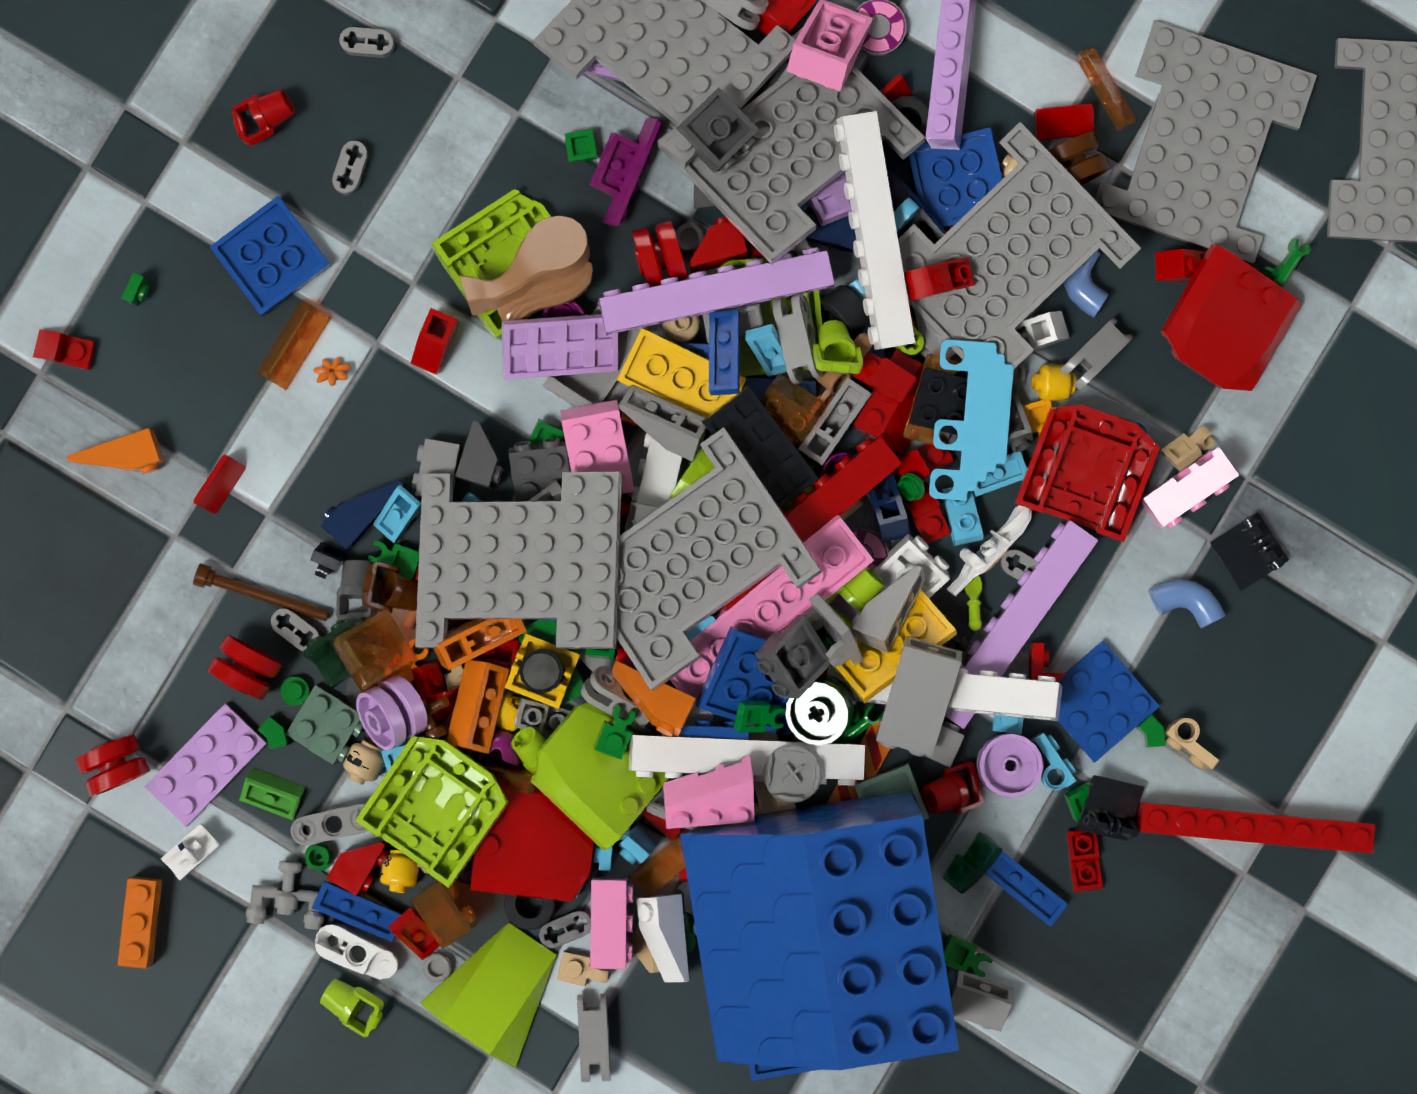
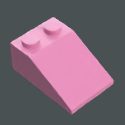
M819 0L793 44L787 72L819 83L826 88L841 91L871 27L873 18L829 1Z

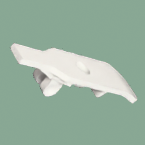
M1020 505L1015 507L1007 522L997 532L990 531L993 536L981 545L980 550L976 554L967 548L960 551V558L965 562V565L959 577L947 590L956 596L974 577L984 573L1023 534L1032 518V509Z

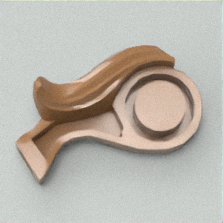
M554 216L538 222L521 242L509 269L500 277L493 280H483L469 276H459L472 316L480 315L487 310H498L502 321L524 320L527 316L539 310L557 307L580 297L590 286L593 274L592 263L588 262L590 258L588 238L581 224L569 217Z

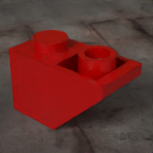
M1189 249L1155 252L1156 281L1189 283L1206 252Z
M968 257L904 272L910 301L975 286Z
M430 308L419 333L410 364L437 375L460 324L458 319Z
M380 841L340 853L326 879L356 896L361 891L367 892L375 878L371 876L373 869L376 865L381 867L389 853L385 850L388 843Z

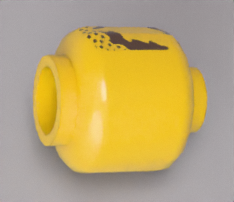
M509 690L503 693L496 727L513 733L518 729V727L513 725L521 697Z

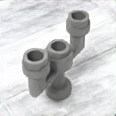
M279 861L278 869L284 872L282 890H279L277 887L252 885L250 906L246 909L247 923L264 924L267 912L264 908V898H274V908H277V914L294 915V910L298 909V901L309 902L308 911L304 914V928L314 930L322 928V924H324L323 913L312 909L318 891L299 889L297 892L294 891L295 873L302 871V863Z

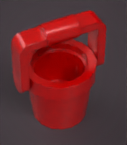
M278 89L262 97L258 94L253 95L232 108L233 123L237 134L248 146H253L273 135L277 126L295 114L294 106L283 89ZM249 109L255 121L262 129L249 136L245 120L241 116V113Z
M964 761L943 769L944 774L941 778L923 786L921 789L922 801L930 813L954 809L955 814H960L983 804L982 787L972 762ZM963 768L966 769L970 791L974 798V802L968 803V789L963 778L955 772Z

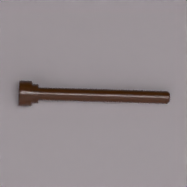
M202 563L197 567L193 580V585L205 588L206 586L211 587L214 585L323 621H327L330 611L217 575L216 571L211 570V566Z

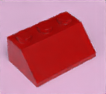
M895 350L890 361L918 379L904 404L873 389L852 428L871 439L881 436L892 451L902 456L918 428L916 425L909 424V420L926 367L900 351Z

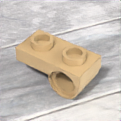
M1175 719L1164 730L1165 736L1168 737L1165 742L1178 752L1181 749L1191 755L1188 760L1202 770L1204 767L1213 769L1219 762L1215 756L1195 742L1199 737L1200 728L1193 719ZM1182 723H1187L1191 727V734L1186 739H1182L1178 735V727Z

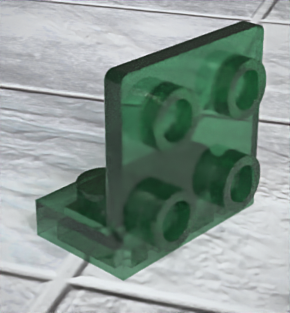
M350 619L335 623L330 628V633L324 637L318 636L306 644L307 648L302 651L304 657L317 666L332 689L380 657L363 629Z

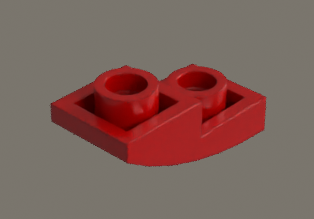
M1084 831L1067 832L1073 893L1102 890L1103 884L1099 864L1100 855L1096 834Z

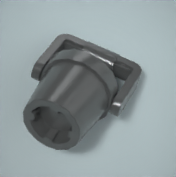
M348 560L343 562L341 583L337 590V619L345 620L349 623L365 622L367 619L377 616L378 611L368 608L367 612L362 610L348 612L347 614V599H362L364 577L367 573L368 565L372 563L371 561ZM375 585L371 602L378 604V587Z

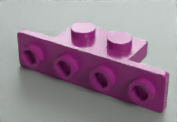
M647 118L636 143L617 133L610 134L589 184L613 197L603 220L604 224L619 226L625 219L630 197L638 189L639 183L637 180L641 171L646 168L650 156L648 154L652 144L660 136L661 131L659 128L662 121Z

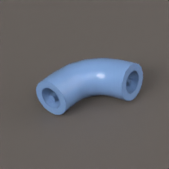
M1098 250L1063 282L1069 298L1082 311L1093 318L1109 295V293L1099 288L1091 278V270L1101 255Z
M1176 579L1149 589L1150 598L1160 615L1176 608H1186L1192 612L1200 629L1226 616L1220 603L1211 591L1195 581Z

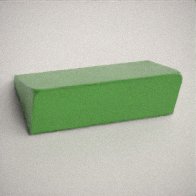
M251 768L245 778L239 801L294 820L305 787L262 770Z

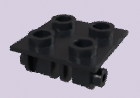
M925 368L909 424L934 429L936 421L940 419L964 421L967 390L966 376L957 373L952 375ZM947 425L940 430L958 435L957 430L953 426Z
M1259 512L1210 542L1240 591L1270 572L1285 565L1284 563L1289 561Z
M946 582L929 599L957 632V635L942 646L963 652L976 631L970 629L968 624L969 606L967 602L970 598L962 591L954 596L947 590L951 584ZM980 605L981 621L983 622L990 610Z
M1093 775L1076 829L1125 841L1133 836L1137 837L1139 826L1135 824L1134 818L1145 787Z

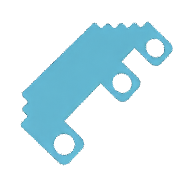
M948 339L944 340L941 344L940 366L945 370L968 371L964 421L940 419L936 421L934 426L933 444L937 449L962 451L960 470L934 469L931 472L929 493L935 499L966 501L967 492L976 491L978 481L985 482L988 472H995L997 464L1006 463L1014 366L1004 363L1005 356L996 353L997 345L995 343ZM959 346L962 348L964 359L961 363L954 365L946 360L945 353L949 347ZM949 425L957 430L958 437L954 443L945 444L940 440L939 432L942 427ZM948 475L952 478L954 486L949 493L943 494L937 491L935 481L939 476Z

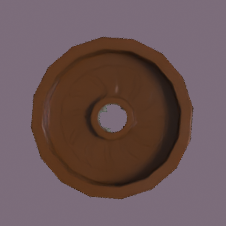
M1094 131L1068 139L1049 150L1054 158L1081 186L1111 169L1106 155L1097 154L1086 158L1100 146Z

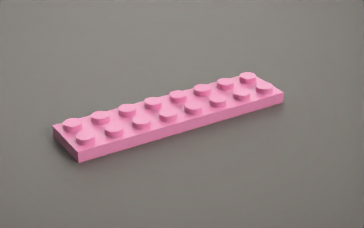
M839 515L835 516L804 542V545L823 571L798 589L783 567H778L728 611L721 609L715 614L716 621L691 640L701 658L675 675L670 681L677 690L696 698L693 708L696 707L698 697L730 626L765 638H769L772 634H780L797 615H803L813 608L809 598L817 593L824 600H827L874 561Z

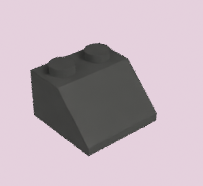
M473 421L455 476L462 481L493 490L494 484L500 485L504 469L500 466L501 461L484 428L479 422Z

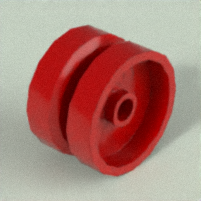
M671 220L656 224L655 232L658 243L655 244L650 231L646 227L632 231L636 246L634 252L641 276L644 275L645 281L649 283L650 288L661 285L660 281L664 280L662 273L664 269H666L669 278L677 277L678 282L688 280Z
M226 634L220 649L225 655L232 658L233 661L231 662L222 657H214L207 671L222 680L229 687L243 694L264 700L270 686L267 681L257 676V673L269 678L276 677L283 664L250 644Z
M135 734L103 743L75 759L79 772L82 774L100 771L99 774L89 778L85 783L90 797L110 791L150 772L145 758L137 757L129 761L125 760V758L135 754L140 748Z

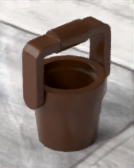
M379 561L368 565L362 588V605L364 607L392 614L393 608L408 611L417 610L418 582L404 577L400 573L399 567ZM377 568L389 571L383 576L379 584L378 604L371 602L377 577Z

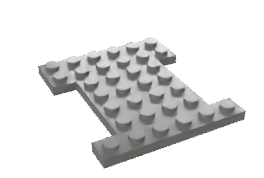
M571 0L533 40V44L576 80L595 60L598 61L654 108L679 126L718 87L741 109L790 57L796 39L777 25L758 45L717 11L700 0ZM679 131L663 146V151L684 168L697 156L694 153L696 149Z
M1154 20L1135 77L1162 86L1128 188L1124 190L1100 182L1094 199L1114 219L1206 250L1209 249L1211 244L1218 245L1232 252L1246 263L1253 265L1263 236L1239 229L1236 226L1270 124L1272 122L1296 131L1299 130L1317 75Z
M802 29L796 32L792 37L794 39H797ZM854 65L841 91L826 88L819 83L800 78L789 72L741 109L759 130L752 136L756 141L744 153L739 149L733 155L736 161L725 172L719 168L713 173L698 156L684 168L663 151L664 144L678 131L676 129L678 126L658 140L659 148L771 265L816 230V224L800 207L845 172L841 170L839 164V154L842 153L840 142L836 141L834 135V125L837 124L836 119L842 116L877 111L882 141H885L903 160L925 143V137Z
M1338 38L1335 49V68L1363 70L1358 181L1331 180L1329 183L1327 238L1417 243V42Z
M1021 122L999 142L1019 164L941 239L933 244L915 224L898 239L903 272L968 257L975 286L910 301L907 291L908 302L944 340L995 343L997 345L996 353L1003 354L1005 356L1004 363L1013 365L1014 369L1034 351L1015 328L1100 248L1120 269L1141 249ZM951 346V348L962 359H964V352L962 348H960L959 346Z
M724 427L700 444L715 468L622 535L620 534L616 638L652 691L701 658L686 632L778 567H783L798 589L823 572Z
M619 471L562 472L561 501L453 502L454 475H422L415 647L437 648L436 643L443 641L447 637L448 619H557V648L616 649L622 473Z

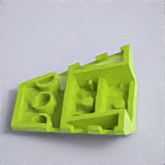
M508 922L420 1003L443 1024L489 1055L516 1067L557 954Z

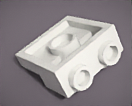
M908 533L888 552V557L873 572L885 583L881 590L883 592L918 565L923 568L926 578L921 590L930 598L950 580L949 572L947 571L949 565L939 555L933 558L926 551L929 546L921 537L917 535L913 538Z

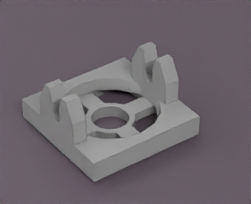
M816 593L809 598L813 608L803 615H805L815 632L822 627L835 643L826 653L829 663L836 667L848 660L855 666L862 662L863 656L850 628L820 594Z

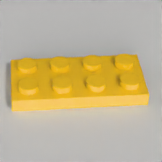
M643 327L617 378V381L627 386H635L704 418L736 395L710 396L709 359ZM740 375V391L742 390V388H743V386H744V383H745V381H746V379H747V378H745V377H743V376H741V375Z
M920 590L888 653L861 643L855 637L854 639L861 651L863 661L855 666L848 660L834 668L865 704L893 683L905 636L942 646L957 635V632L924 592Z

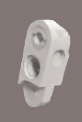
M329 923L320 928L316 934L315 948L317 953L333 963L379 980L390 978L398 970V959L394 952L342 924ZM331 935L338 938V944L335 946L330 945L328 941ZM358 945L365 949L366 957L364 960L358 961L353 958L351 951L354 946Z

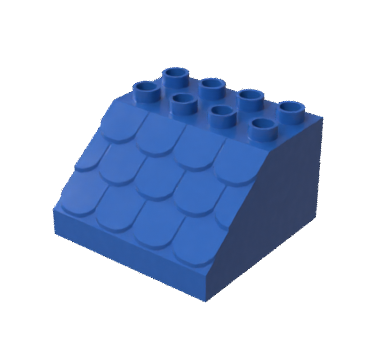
M909 790L754 815L755 822L698 826L693 831L680 828L717 1062L759 1064V1066L802 1067L815 1070H845L959 1051L923 816Z

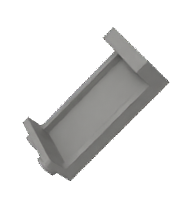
M599 301L592 315L601 314ZM641 328L618 332V371L549 376L543 384L544 388L575 408L604 402L616 384L617 378Z
M905 636L898 667L881 723L877 729L876 741L887 748L895 749L899 747L907 749L916 756H933L961 666V651Z

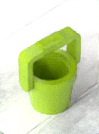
M830 320L822 324L818 333L819 344L814 343L813 345L816 369L834 373L859 374L863 366L860 347H855L845 324L837 320Z
M866 567L825 601L830 604L840 594L852 607L861 613L864 606L880 593L885 583L875 572ZM830 605L845 624L853 630V620L851 621L847 615Z
M525 727L514 736L511 746L522 760L523 766L531 774H535L538 760H536L538 750L547 739L533 727Z
M336 978L331 981L320 999V1004L337 1016L343 1025L363 1037H368L373 1030L377 1029L382 1017L381 1011L384 1007V1002L362 987L355 988ZM364 1002L374 1007L366 1026L354 1019Z

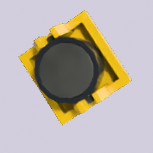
M525 634L515 662L511 667L505 688L559 709L580 655L567 649H559L554 644Z

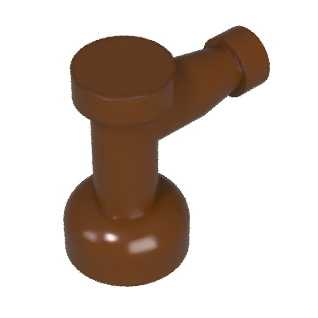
M442 696L431 703L428 702L427 698L422 700L427 714V731L424 734V738L438 739L447 734L446 728L443 725H437L432 715L449 706L448 698Z

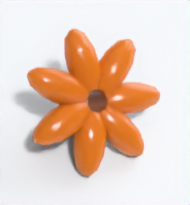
M337 357L332 364L328 359H323L322 364L324 367H315L313 371L320 374L317 378V383L328 379L330 386H334L338 379H348L344 372L349 370L351 366L349 364H341V357Z

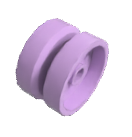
M396 675L386 679L378 687L375 686L360 693L356 699L359 719L366 733L376 745L386 751L401 745L405 739L421 734L427 728V714L424 704L414 687L401 676Z
M1005 733L995 735L983 744L978 751L976 769L984 787L994 794L1013 798L1023 796L1035 788L1041 779L1043 761L1038 748L1024 736ZM1008 760L1015 762V765L1012 766V771H1008L1005 768V763Z

